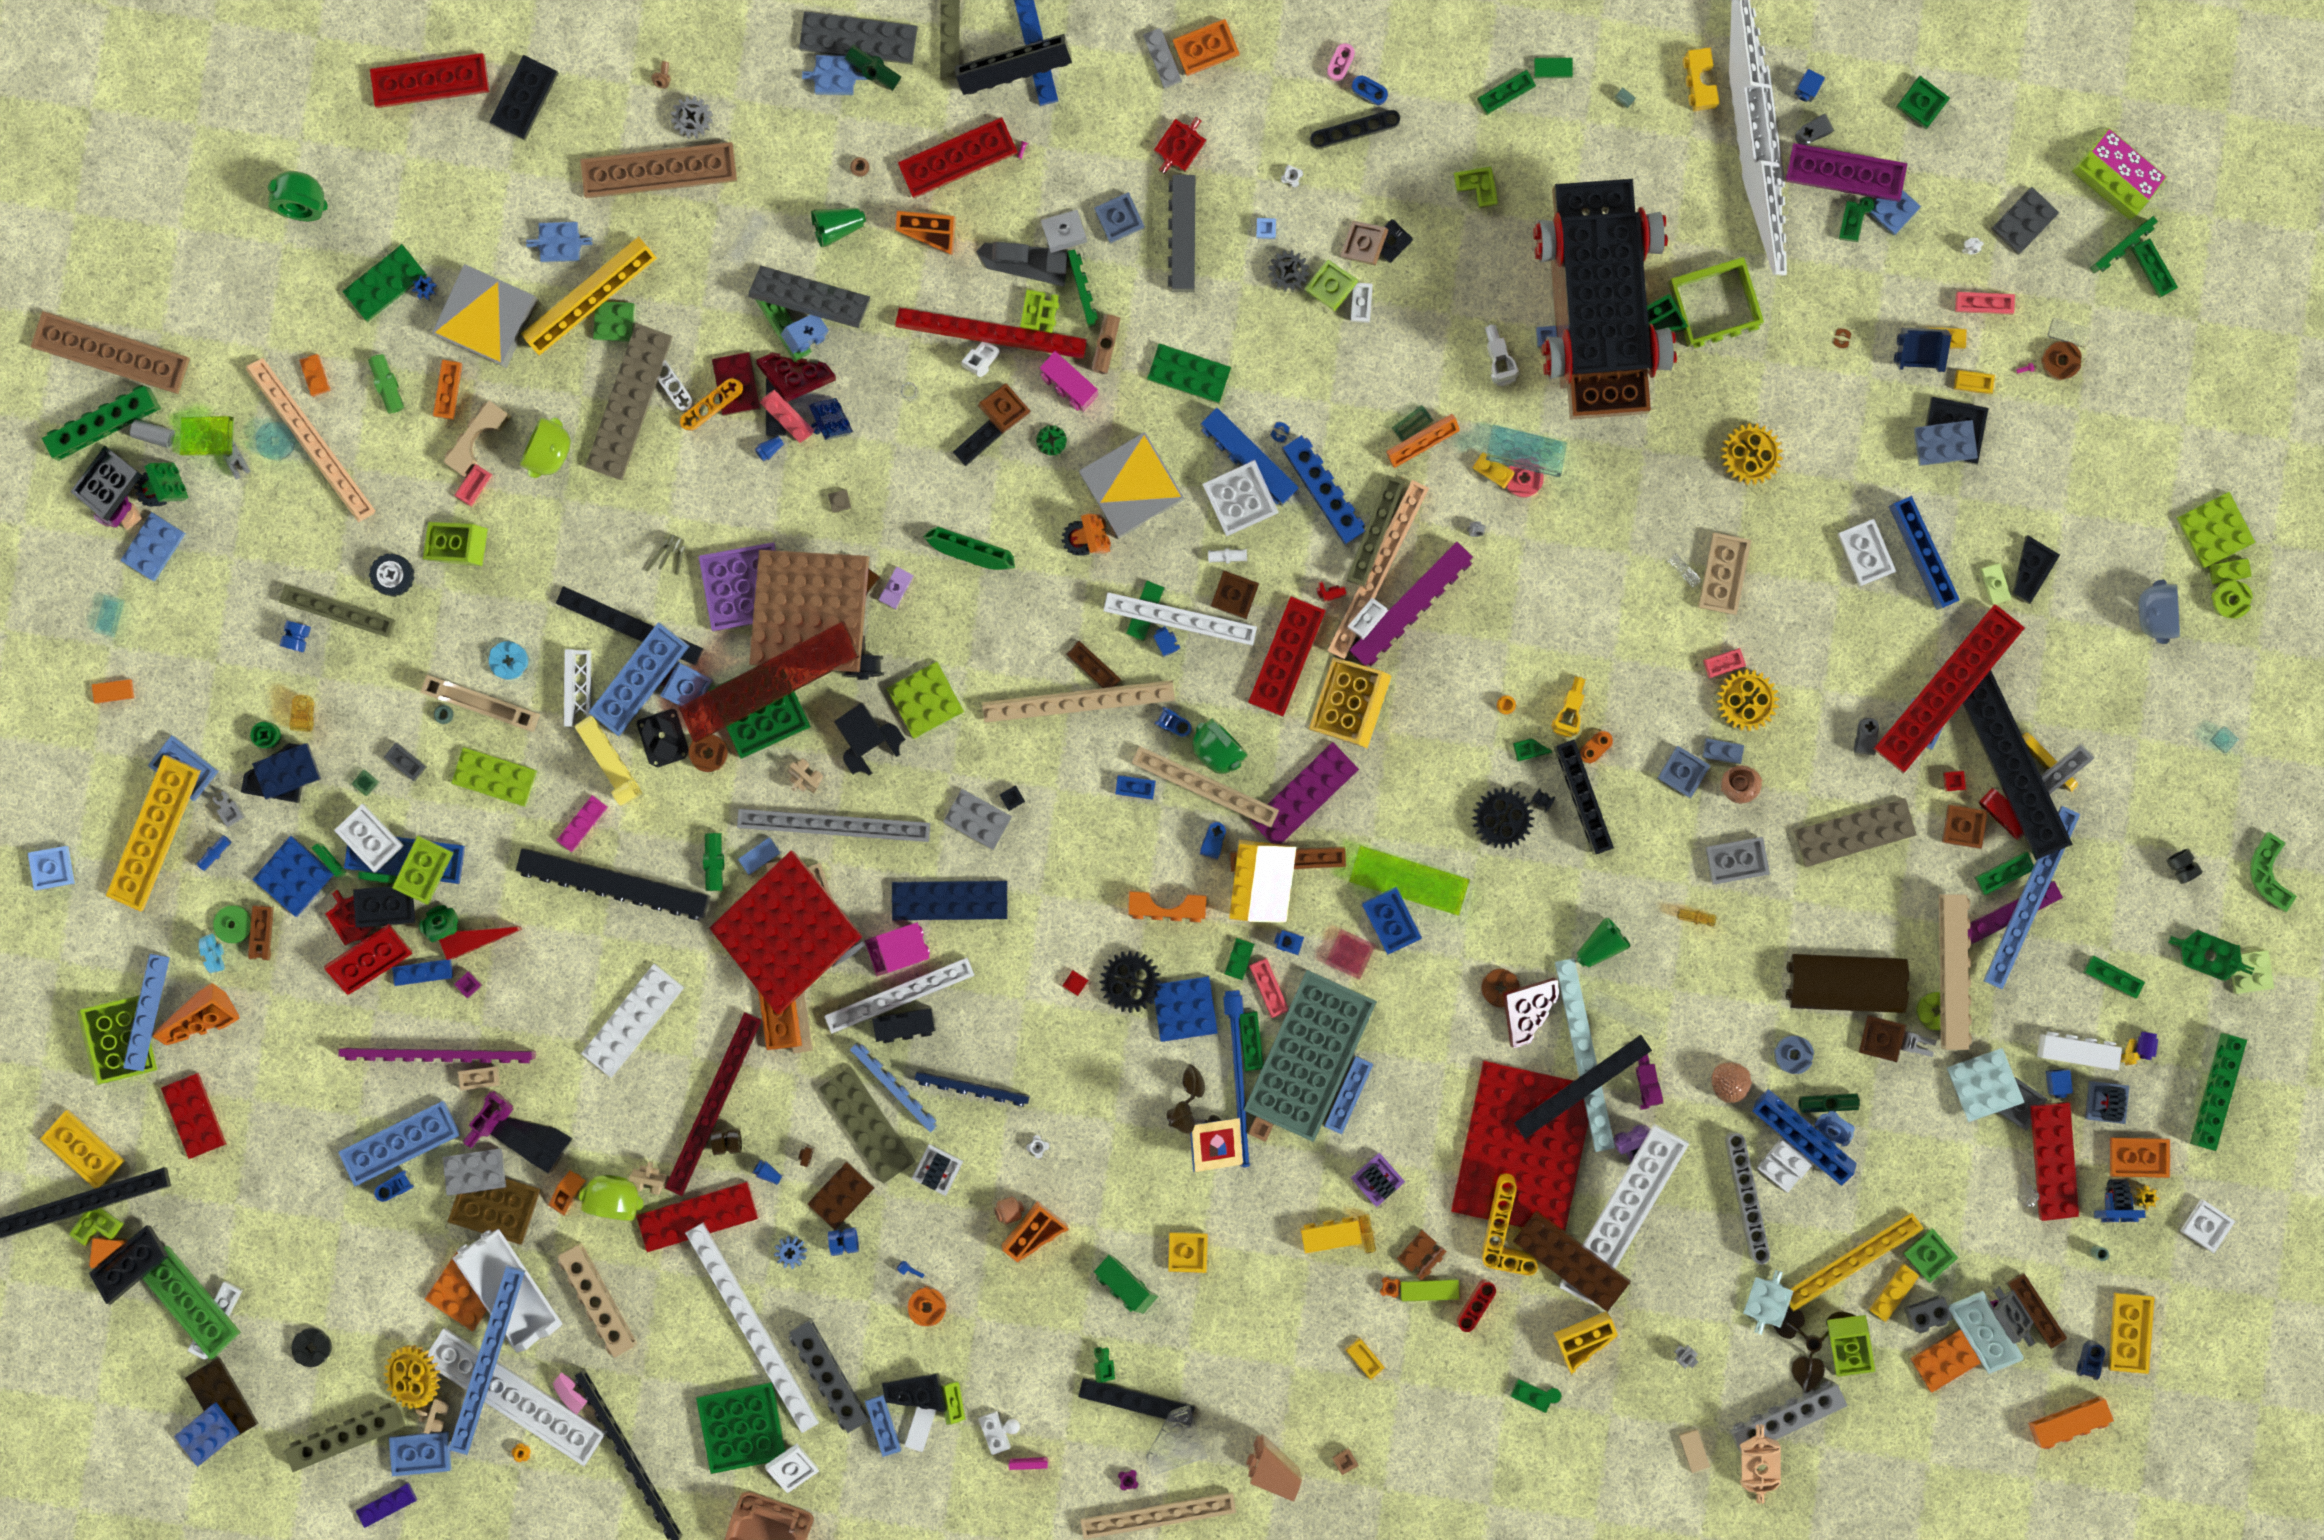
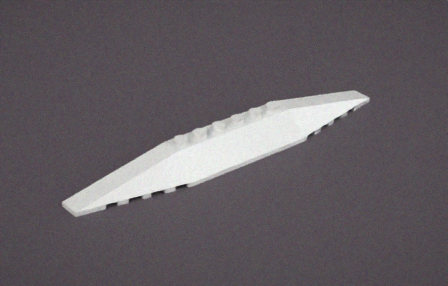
M1732 0L1729 84L1732 90V105L1734 106L1735 113L1734 122L1737 128V142L1740 150L1739 159L1743 172L1742 179L1773 275L1785 276L1787 275L1786 251L1783 250V243H1786V234L1783 233L1782 224L1786 223V218L1782 216V206H1785V197L1782 196L1781 189L1785 187L1770 70L1769 66L1764 64L1763 56L1766 53L1764 46L1760 47L1758 39L1761 33L1760 28L1756 29L1754 17H1757L1755 8L1751 9L1750 0Z

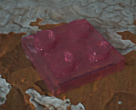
M1340 929L1325 964L1360 980L1376 945Z

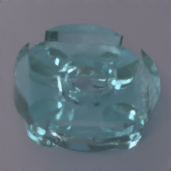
M266 423L256 433L257 450L267 459L280 461L287 458L295 448L296 438L288 426L283 423ZM273 437L280 438L278 445H271L273 443V441L271 440Z

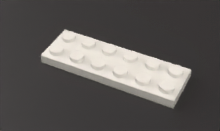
M653 964L581 1054L612 1078L685 987L658 965Z

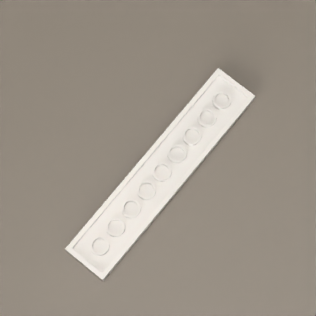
M1654 1124L1583 1245L1613 1268H1616L1687 1149L1689 1142ZM1562 1279L1559 1288L1592 1305L1595 1304Z
M444 1328L430 1348L428 1357L434 1356L432 1362L438 1363L435 1370H440L442 1375L467 1390L480 1350L447 1328ZM497 1361L484 1402L582 1466H585L605 1436V1431L581 1415H576L567 1406Z

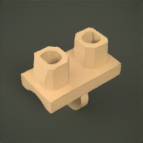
M803 758L796 764L793 762L788 770L792 775L789 781L794 784L791 790L796 791L799 788L804 792L808 788L813 794L818 790L823 775L815 770L809 776L805 771L810 765Z
M649 1161L647 1167L640 1165L639 1169H633L632 1174L629 1176V1181L635 1184L638 1191L643 1190L644 1184L651 1185L650 1193L659 1195L667 1181L668 1175L659 1173L660 1169L653 1168V1162Z
M436 1395L431 1410L428 1409L430 1404L428 1403V1405L419 1407L415 1411V1413L420 1415L418 1420L420 1422H424L425 1417H428L424 1433L427 1434L430 1431L442 1432L445 1421L436 1419L435 1415L436 1412L447 1415L450 1407L449 1402L441 1400V1396Z

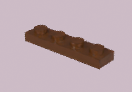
M2021 1273L2007 1282L2009 1288L2016 1293L2033 1320L2034 1326L2050 1349L2067 1339L2025 1273Z

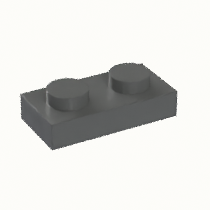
M395 742L384 756L385 759L412 781H416L427 768L424 763L398 742Z

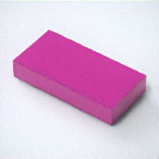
M1012 1458L1009 1460V1470L1048 1469V1458Z

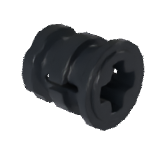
M1538 788L1530 803L1537 804L1538 808L1542 807L1546 813L1552 806L1555 796L1550 797L1547 792L1543 793Z

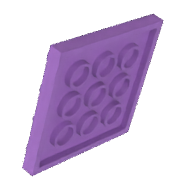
M774 542L699 556L710 624L713 632L753 625L759 550L776 551Z

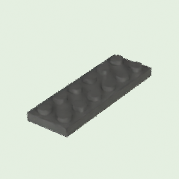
M804 11L799 50L846 56L852 45H855L868 55L878 56L883 61L913 65L918 26Z
M761 265L748 297L855 328L860 327L870 303V296Z

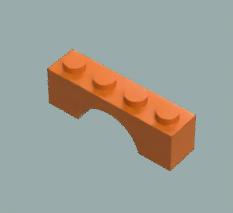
M1129 892L1128 915H1132V919H1143L1144 916H1151V920H1163V917H1170V921H1182V918H1190V922H1201V919H1205L1206 896L1187 895L1179 906L1165 909L1157 906L1152 901L1149 892Z

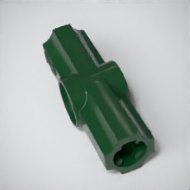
M852 45L844 58L860 69L866 79L877 80L892 91L902 77L885 66L880 57L870 56L855 45Z
M1858 1093L1799 1096L1798 1106L1800 1113L1859 1110L1860 1099ZM1831 1098L1833 1104L1830 1108H1827L1825 1105L1826 1100Z

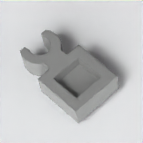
M222 791L223 800L219 801L218 797L214 796L213 802L220 805L221 808L217 810V813L225 826L230 827L245 818L236 801L229 802V794L226 791Z

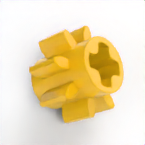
M2144 1185V1189L2136 1188L2138 1192L2136 1195H2133L2137 1199L2136 1206L2143 1205L2145 1210H2148L2149 1206L2156 1207V1200L2160 1199L2155 1195L2156 1189L2150 1190L2147 1185Z

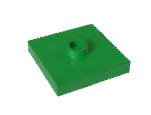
M1919 76L1897 104L1896 108L1924 129H1927L1949 101L1950 97L1922 76Z

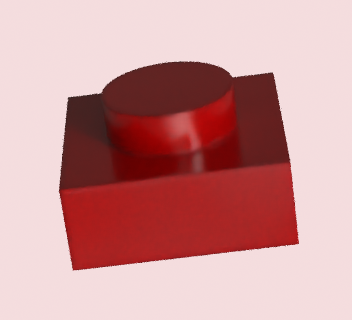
M1964 771L1943 773L1945 792L1966 790Z
M1072 970L1062 986L1079 996L1089 980Z

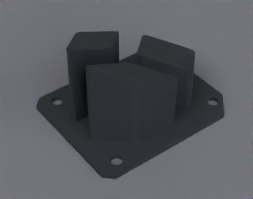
M675 709L657 713L637 721V728L649 764L661 767L685 759L689 748ZM660 732L665 733L664 738L659 737Z

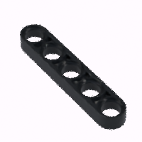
M1388 110L1320 129L1311 134L1310 144L1314 149H1323L1394 129L1399 125L1400 114L1395 110ZM1388 115H1395L1397 122L1389 124L1386 117ZM1376 120L1379 127L1377 129H1370L1368 122ZM1352 125H1358L1360 127V133L1356 135L1352 134L1350 132V127ZM1334 130H1339L1342 133V137L1339 140H1335L1332 138L1331 133ZM1316 135L1323 137L1324 142L1321 145L1314 143L1313 138Z

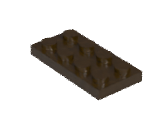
M220 1357L185 1377L203 1411L217 1402L239 1431L237 1436L259 1424Z

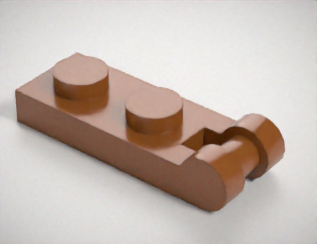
M252 906L249 959L256 960V958H262V960L269 961L271 958L270 947L274 907ZM257 945H263L262 950H257Z

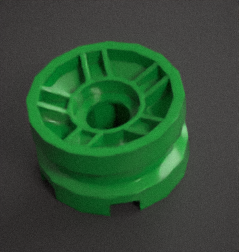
M259 722L251 730V741L259 748H274L281 740V731L274 723ZM264 732H268V739L263 737Z

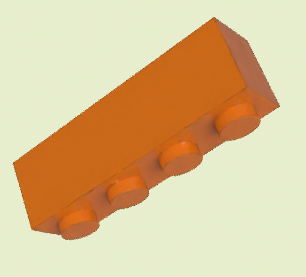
M2098 1396L2028 1424L2036 1445L2040 1448L2050 1449L2058 1442L2071 1441L2076 1435L2080 1434L2083 1436L2091 1433L2092 1429L2105 1428L2114 1419L2106 1399Z

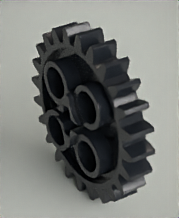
M1502 787L1499 793L1497 788H1494V794L1487 791L1488 797L1480 796L1483 802L1475 803L1479 808L1472 810L1477 813V816L1471 817V819L1477 820V823L1472 826L1479 828L1475 834H1482L1481 841L1488 839L1486 842L1487 846L1493 842V848H1497L1498 844H1500L1501 849H1504L1505 844H1507L1509 849H1511L1513 842L1519 846L1518 839L1525 841L1526 839L1523 835L1531 834L1527 828L1534 827L1529 823L1530 820L1535 819L1529 816L1534 810H1528L1527 807L1531 803H1524L1526 796L1519 798V791L1512 794L1513 789L1510 788L1506 793L1505 787ZM1497 800L1504 802V808L1501 811L1495 808ZM1511 803L1512 807L1505 816L1508 819L1507 822H1502L1497 833H1494V829L1501 820L1499 815H1504L1508 805ZM1515 809L1521 813V817L1517 821L1511 816L1512 811ZM1488 816L1493 817L1495 820L1492 827H1488L1485 824V819ZM1504 826H1508L1511 829V834L1508 837L1502 834Z
M1122 951L1121 958L1115 954V961L1109 959L1110 966H1103L1107 972L1100 973L1101 976L1105 977V980L1099 981V983L1105 984V987L1100 990L1107 992L1103 998L1110 997L1108 1004L1115 1003L1114 1009H1118L1121 1006V1012H1125L1127 1008L1129 1013H1133L1134 1008L1137 1012H1140V1006L1148 1009L1146 1003L1154 1004L1151 998H1158L1155 991H1161V988L1157 987V984L1162 983L1161 980H1157L1161 973H1155L1158 965L1152 966L1151 964L1154 960L1146 961L1147 955L1144 954L1140 957L1139 951L1135 953V956L1133 951H1129L1128 956ZM1122 965L1128 967L1126 975H1122L1120 972ZM1142 969L1146 972L1144 980H1140L1138 977V973ZM1115 976L1124 979L1132 978V981L1144 983L1147 987L1130 985L1128 982L1116 980ZM1119 983L1123 986L1121 994H1118L1115 990L1116 985ZM1136 988H1139L1142 992L1139 999H1136L1133 995Z

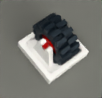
M929 1144L911 1179L946 1196L963 1160Z

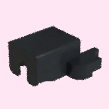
M863 702L834 721L851 747L845 751L843 760L852 775L858 772H864L868 776L873 774L862 756L884 741L887 742L896 757L901 755L900 745L906 739L899 728L891 723L880 727Z

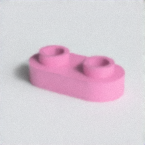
M1343 43L1339 45L1330 61L1327 75L1333 81L1342 80L1353 61L1355 51L1350 44ZM1347 52L1348 57H1342L1341 53ZM1338 69L1340 73L1336 75L1333 73V70Z

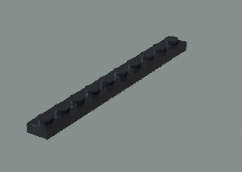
M163 1167L0 1218V1239L171 1187L168 1169Z
M585 1369L581 1370L575 1375L576 1385L579 1389H583L586 1394L585 1399L588 1405L593 1406L596 1411L594 1413L599 1423H603L606 1428L604 1429L608 1439L613 1440L616 1453L623 1457L626 1470L633 1474L636 1487L643 1491L646 1504L653 1508V1515L658 1523L661 1522L663 1525V1532L668 1540H679L682 1537L681 1531Z

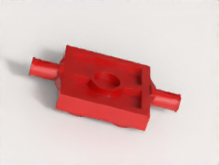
M1195 117L1190 126L1181 123L1177 119L1173 121L1154 148V152L1164 159V163L1158 169L1160 172L1166 174L1171 165L1179 168L1184 173L1187 171L1207 142L1196 131L1202 122L1201 119L1198 120V117Z
M339 890L331 893L337 904L333 909L326 912L325 915L343 944L348 946L356 940L362 942L368 938L367 935L376 927L356 928L354 897L344 899Z

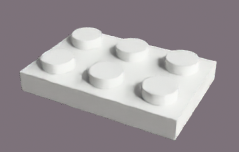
M1874 519L1837 534L1859 587L1896 572Z
M361 804L334 830L373 872H377L404 846L365 804Z

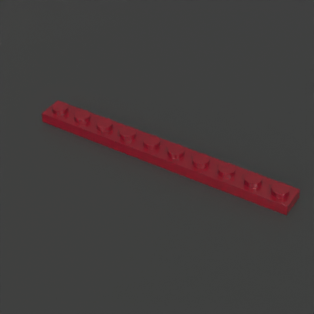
M744 1012L665 1189L680 1196L684 1195L710 1138L711 1131L715 1127L761 1025L762 1019Z

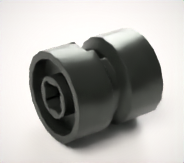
M2189 848L2175 853L2166 860L2171 870H2176L2175 876L2180 884L2187 883L2203 873L2199 864L2193 862L2194 856Z

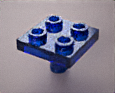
M837 398L813 402L809 405L816 421L811 424L812 428L817 427L814 429V434L819 435L822 433L824 439L829 440L847 436L853 432L850 422L846 418Z

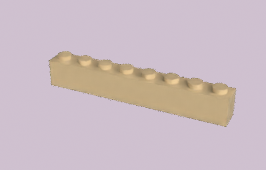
M1939 894L1941 1049L1969 1050V1045L1972 1043V1036L1969 1033V1026H1971L1972 1022L1971 1015L1969 1014L1971 996L1968 994V987L1971 986V977L1968 975V968L1971 966V959L1968 956V948L1971 945L1970 937H1968V929H1970V918H1968L1970 900L1966 894Z

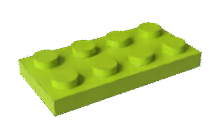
M463 747L451 784L526 807L537 770Z

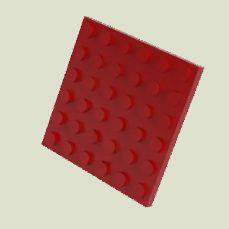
M792 850L709 927L776 1014H781L863 937Z

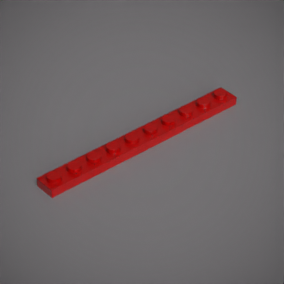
M900 307L895 322V327L1046 353L1056 351L1059 355L1084 359L1087 339Z

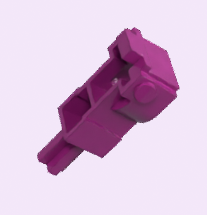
M1647 1054L1638 1060L1639 1067L1635 1068L1643 1104L1639 1105V1110L1663 1104V1096L1655 1064H1650Z
M493 1091L489 1092L486 1096L483 1108L469 1124L472 1130L463 1140L465 1145L472 1148L481 1136L488 1137L499 1121L505 1120L514 1110L512 1108L513 1105L501 1094ZM496 1101L500 1104L501 1110L496 1109L490 1116L492 1105Z

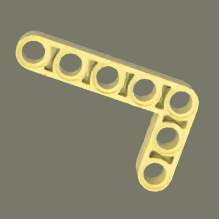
M590 715L576 724L577 732L614 787L611 793L616 802L623 806L642 795L641 789L595 718Z

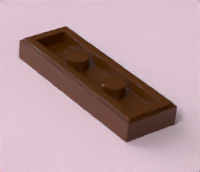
M1080 641L1066 654L1102 688L1115 687L1121 681L1109 667Z

